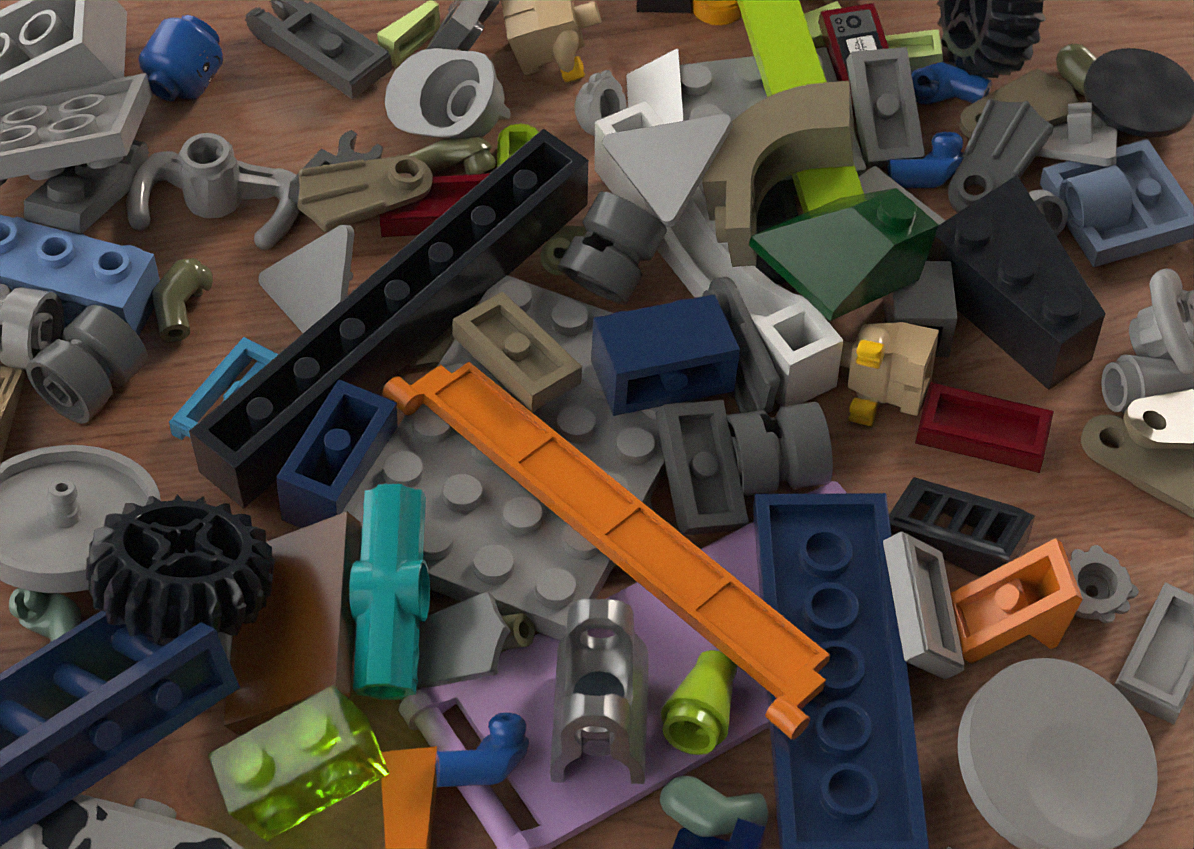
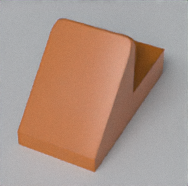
M1054 538L950 593L963 659L972 664L1029 634L1049 649H1054L1059 645L1083 600L1061 541Z

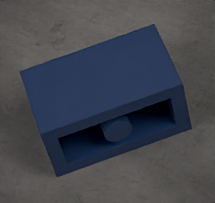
M715 294L692 299H680L672 303L631 311H619L593 319L591 362L613 416L734 391L740 348Z
M342 380L337 381L276 477L282 521L299 528H304L342 513L398 427L397 402Z

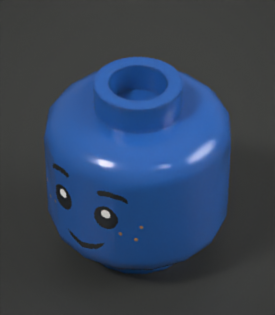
M183 15L181 18H167L159 24L138 57L140 69L143 73H147L153 94L163 100L173 102L177 97L194 100L204 93L223 63L219 36L210 25L190 15Z

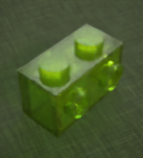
M333 685L208 754L228 814L265 841L274 838L390 774L367 715Z

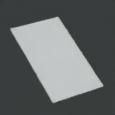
M678 48L626 74L628 108L647 101L665 124L683 121Z

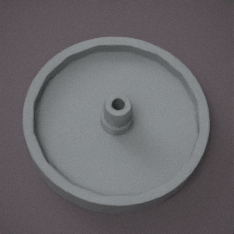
M59 445L39 448L2 462L0 464V581L21 589L44 593H68L88 590L89 581L85 577L86 558L89 557V544L93 540L94 530L104 526L106 515L113 513L122 514L125 503L145 506L149 496H154L161 501L158 487L151 475L138 463L122 454L99 447L84 445Z
M1036 658L1020 661L1001 670L984 684L972 697L964 711L958 733V758L967 791L986 821L1002 837L1019 849H1115L1133 837L1147 820L1155 801L1158 781L1157 762L1152 741L1144 723L1130 702L1111 683L1095 672L1078 664L1059 659Z

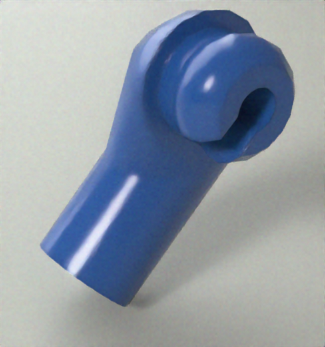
M944 62L918 68L911 74L916 102L925 105L954 97L973 104L989 95L992 86V80L982 78L979 75H969L967 71Z
M939 132L935 134L932 138L933 149L923 159H889L888 176L903 188H936L942 186L954 175L963 160V152H961L963 147L962 137L954 132Z
M504 712L496 714L488 722L490 735L483 739L476 750L437 751L435 759L437 787L494 785L504 781L527 755L529 739L524 736L526 733L525 720L515 713Z

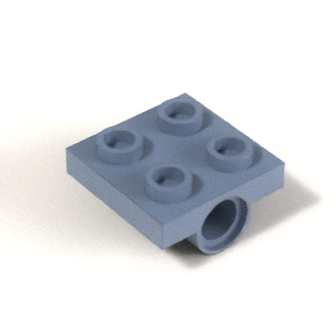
M1148 139L1117 147L1116 164L1112 166L1066 161L1043 168L1040 180L1043 190L1053 193L1065 203L1068 210L1066 226L1093 267L1194 239V206Z

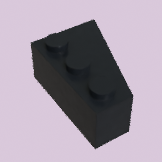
M1017 175L938 226L926 261H951L956 309L1041 384L1050 390L1093 359L1106 313Z

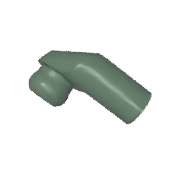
M17 588L9 599V610L14 617L19 619L20 624L35 633L49 638L50 642L82 623L81 610L72 599L59 593H44Z
M681 775L668 782L660 794V803L664 812L700 837L760 829L766 827L768 822L767 804L762 794L758 792L725 797L699 779Z

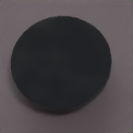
M1138 48L1116 49L1099 56L1093 61L1087 71L1083 85L1087 103L1092 102L1093 112L1105 123L1119 131L1139 137H1164L1179 132L1194 117V81L1179 64L1164 55Z

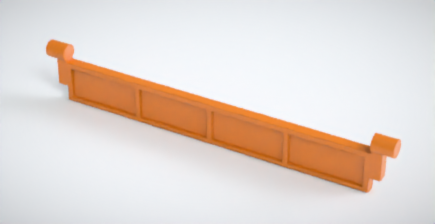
M467 362L453 373L440 364L412 385H409L399 376L387 382L382 394L385 398L397 402V408L408 416L415 413L422 404H425L774 695L777 699L769 706L765 717L792 740L803 733L810 722V717L802 712L801 709L824 689L826 680L817 672L827 665L830 659L829 653L471 362Z

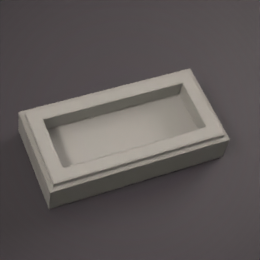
M902 531L883 540L905 662L943 679L963 672L965 665L942 552Z
M1165 582L1114 687L1124 695L1131 705L1174 725L1194 684V595Z

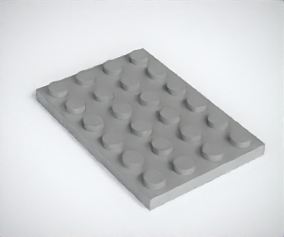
M506 275L485 292L478 305L503 291L582 365L581 384L532 413L646 504L649 496L651 499L666 471L655 415L662 406L617 416L612 415L591 362L593 319L613 313ZM456 339L453 341L438 366L441 364L453 373L467 362H471L519 401ZM706 397L680 403L703 402ZM422 404L415 413L404 416L342 511V513L349 512L361 522L359 561H361L365 491L376 488L378 484H403L406 487L422 489L426 496L423 560L426 561L428 567L430 590L461 602L483 592H488L494 596L500 615L525 613L534 624L535 631L560 641L567 632L569 606L578 600L596 599L615 565L612 560L425 404Z

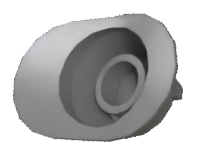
M441 48L421 50L408 57L394 71L386 89L384 103L388 118L398 129L411 134L441 138L483 137L490 132L498 120H509L511 115L510 110L504 104V91L501 83L496 78L494 64L487 55L475 51Z

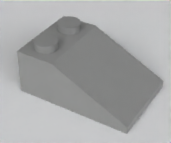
M20 0L0 10V101L123 78L125 70L127 11L117 0Z

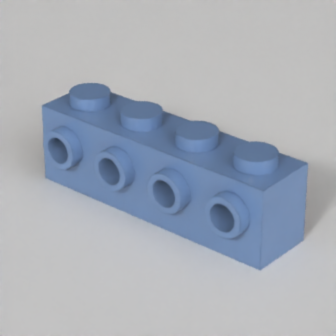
M0 215V284H5L11 290L24 287L54 292L60 297L63 305L64 328L86 307L94 304L105 307L117 314L130 325L138 336L140 335L154 310L152 291L160 281L153 253L145 252L131 245L121 246L90 238L84 234L66 232L24 220L22 217L12 218Z

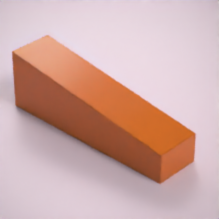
M437 746L380 752L386 849H431L437 793L435 772Z

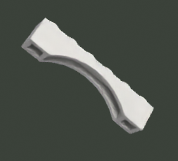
M643 101L595 122V172L613 194L633 202L658 218L606 151L602 143L603 138L610 133L665 124L648 102ZM698 186L678 222L673 226H666L668 231L657 249L695 298L702 297L704 291L709 289L712 280L716 278L728 277L736 284L780 377V385L775 397L780 407L801 404L837 387L843 347L841 336L826 318L803 296L793 294L775 284L755 266L732 267L728 243H717L715 220L709 221L706 200Z

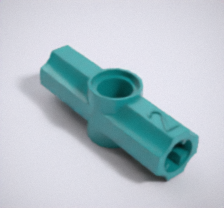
M378 484L376 488L365 491L361 561L353 563L350 575V608L352 617L357 622L353 690L357 695L373 697L378 700H400L406 696L416 695L420 622L426 621L429 612V572L426 561L423 560L426 496L422 489L406 487L403 484Z

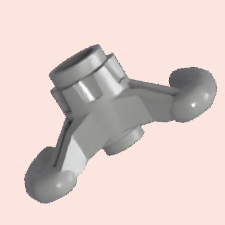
M213 133L198 134L189 138L183 144L179 154L170 151L156 152L138 168L127 194L126 209L131 227L136 230H144L149 226L151 222L148 206L149 196L153 186L157 182L164 180L181 188L187 207L193 214L203 218H221L237 209L242 199L276 197L280 200L276 211L254 236L255 245L259 249L269 250L288 233L298 217V203L288 198L290 182L297 174L282 168L274 169L241 162L235 158L232 145L223 137Z
M1165 268L1157 271L1151 277L1149 287L1152 306L1140 310L1137 318L1131 320L1129 336L1137 356L1173 360L1181 373L1190 375L1194 373V290H1182L1183 285L1179 275L1175 271Z

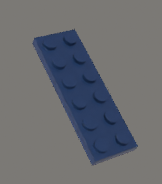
M886 493L755 494L753 515L760 598L830 654L827 665L817 672L826 680L824 689L801 709L802 712L810 717V722L803 733L792 740L770 722L779 849H929L907 662L904 660L883 540L891 537ZM767 690L769 708L777 698Z

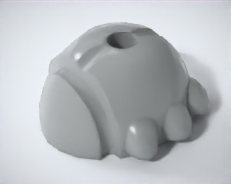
M610 70L592 74L589 81L583 84L575 100L577 121L592 136H595L596 121L627 108L622 87L612 76Z
M1098 545L1091 546L1089 552L1075 549L1071 553V561L1069 563L1083 600L1074 616L1082 619H1099L1103 623H1111L1115 619V613H1127L1130 609L1128 600L1135 598L1139 590L1131 583L1130 575L1126 568L1120 566L1118 559L1105 553ZM1086 591L1093 593L1095 597L1088 596Z

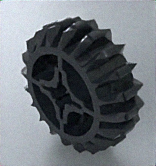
M939 0L936 3L940 7V19L937 24L943 30L941 43L943 47L948 48L947 56L949 62L955 63L957 68L967 71L969 75H979L982 78H998L999 75H1010L1011 72L1021 71L1024 62L1032 58L1033 44L1039 43L1041 39L1039 26L1041 22L1046 20L1043 14V3L1045 0Z
M176 494L172 501H160L154 496H149L145 506L125 503L122 514L113 513L106 515L104 526L94 530L93 540L89 544V557L86 558L85 577L89 581L88 591H90L93 597L94 608L106 611L108 624H126L129 637L148 633L153 635L155 643L158 644L165 638L176 639L199 623L214 628L217 634L222 632L230 636L238 635L242 624L256 623L259 611L266 607L267 599L272 592L275 561L272 557V546L266 542V531L252 526L251 515L244 513L232 515L230 504L224 503L216 507L208 505L204 496L197 501L182 500L178 494Z

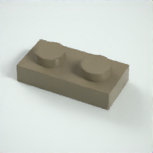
M503 291L453 319V337L531 412L536 411L581 384L582 365Z

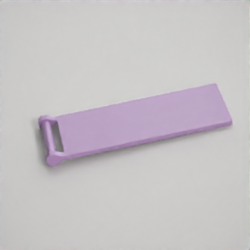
M831 481L829 484L823 485L808 494L846 493V491L838 482ZM754 522L701 549L760 597ZM637 582L606 599L622 601L631 606L634 613V632L646 644L648 650L645 784H631V773L628 767L620 761L613 759L611 755L592 756L581 753L579 758L566 765L565 782H551L550 764L557 650L560 640L543 633L535 635L532 644L527 647L513 648L502 652L497 667V675L437 687H422L416 691V695L404 698L399 705L398 711L409 728L420 730L430 747L437 746V751L466 750L442 715L456 704L482 741L486 736L490 735L488 722L493 716L504 712L520 715L526 722V733L524 736L529 739L527 755L508 775L507 779L539 826L534 829L520 831L490 785L457 786V788L497 846L496 849H552L665 786L673 778L685 775L769 728L770 721L765 717L768 709L767 690L737 665V673L733 681L729 728L726 739L716 745L711 752L703 755L688 754L672 746L662 732V707L693 669L702 652L720 650ZM595 628L588 629L587 635L596 638H606L614 636L615 633L608 629Z

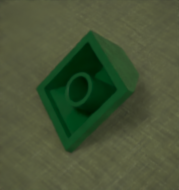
M898 188L839 198L752 235L748 245L829 321H832L918 281L939 224Z

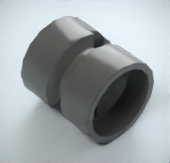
M600 191L582 221L587 230L586 235L575 236L572 239L557 267L564 275L590 292L616 304L626 305L643 276L638 267L639 262L649 261L653 258L668 230L658 218L633 202L615 194Z
M94 304L86 307L64 328L63 340L57 339L54 343L47 345L27 364L26 368L29 381L43 400L60 415L80 424L89 422L107 404L108 398L113 394L112 387L116 389L124 387L146 365L148 360L144 344L130 325L114 312Z
M809 402L780 407L775 418H770L763 410L727 415L744 498L755 496V494L775 493L783 481H786L794 490L826 485L831 482L833 473L831 440L827 422L819 403Z

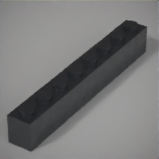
M543 128L190 429L189 433L199 472L243 509L246 508L276 481L277 475L338 380L375 394L453 325L454 318L470 310L482 299L488 289L513 272L588 205L589 160Z

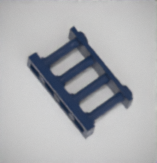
M100 611L0 673V846L240 688L214 628L199 623L166 645L161 642L156 644L153 635L148 633L129 637L126 624H108L106 611Z

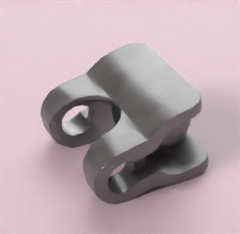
M611 599L578 600L569 606L567 632L559 642L557 650L550 764L551 782H565L566 765L579 758L581 753L592 756L611 755L613 759L620 761L628 767L631 773V784H645L648 703V650L646 644L634 632V613L628 604ZM595 628L608 629L615 633L614 636L606 638L590 637L587 634L588 629Z

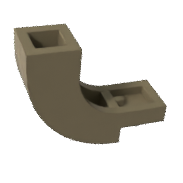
M849 81L808 84L776 93L752 105L732 121L733 127L702 180L709 221L715 220L717 243H728L732 267L756 266L757 253L748 244L750 237L757 234V216L762 199L776 183L791 174L807 169L854 166L853 112Z

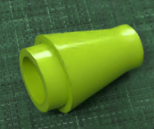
M716 650L702 652L693 669L662 707L663 735L672 746L682 752L693 755L707 754L716 745L722 743L728 735L733 681L737 673V665L722 652Z

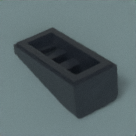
M913 477L889 514L891 534L895 535L902 531L941 551L944 560L979 577L1019 557L1029 540L1035 515L1018 507ZM919 502L930 506L922 521L910 518ZM943 513L952 517L947 528L936 525ZM965 524L975 528L971 536L960 533ZM987 535L998 539V541L993 543L985 539Z

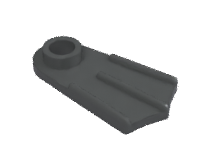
M993 99L987 101L964 150L963 160L956 169L949 184V202L957 213L1017 175L1020 179L1053 134V125L1042 118L1028 101L1003 102ZM971 185H980L986 189L980 195H970L965 192V189Z
M728 277L716 278L712 280L709 289L704 291L702 297L716 295L740 348L733 391L739 412L744 413L763 410L766 413L773 412L776 393L780 385V377L736 284Z
M483 592L429 615L425 622H420L418 683L416 689L437 687L498 674L497 667L501 650L507 635L510 634V629L498 611L494 596L488 592Z

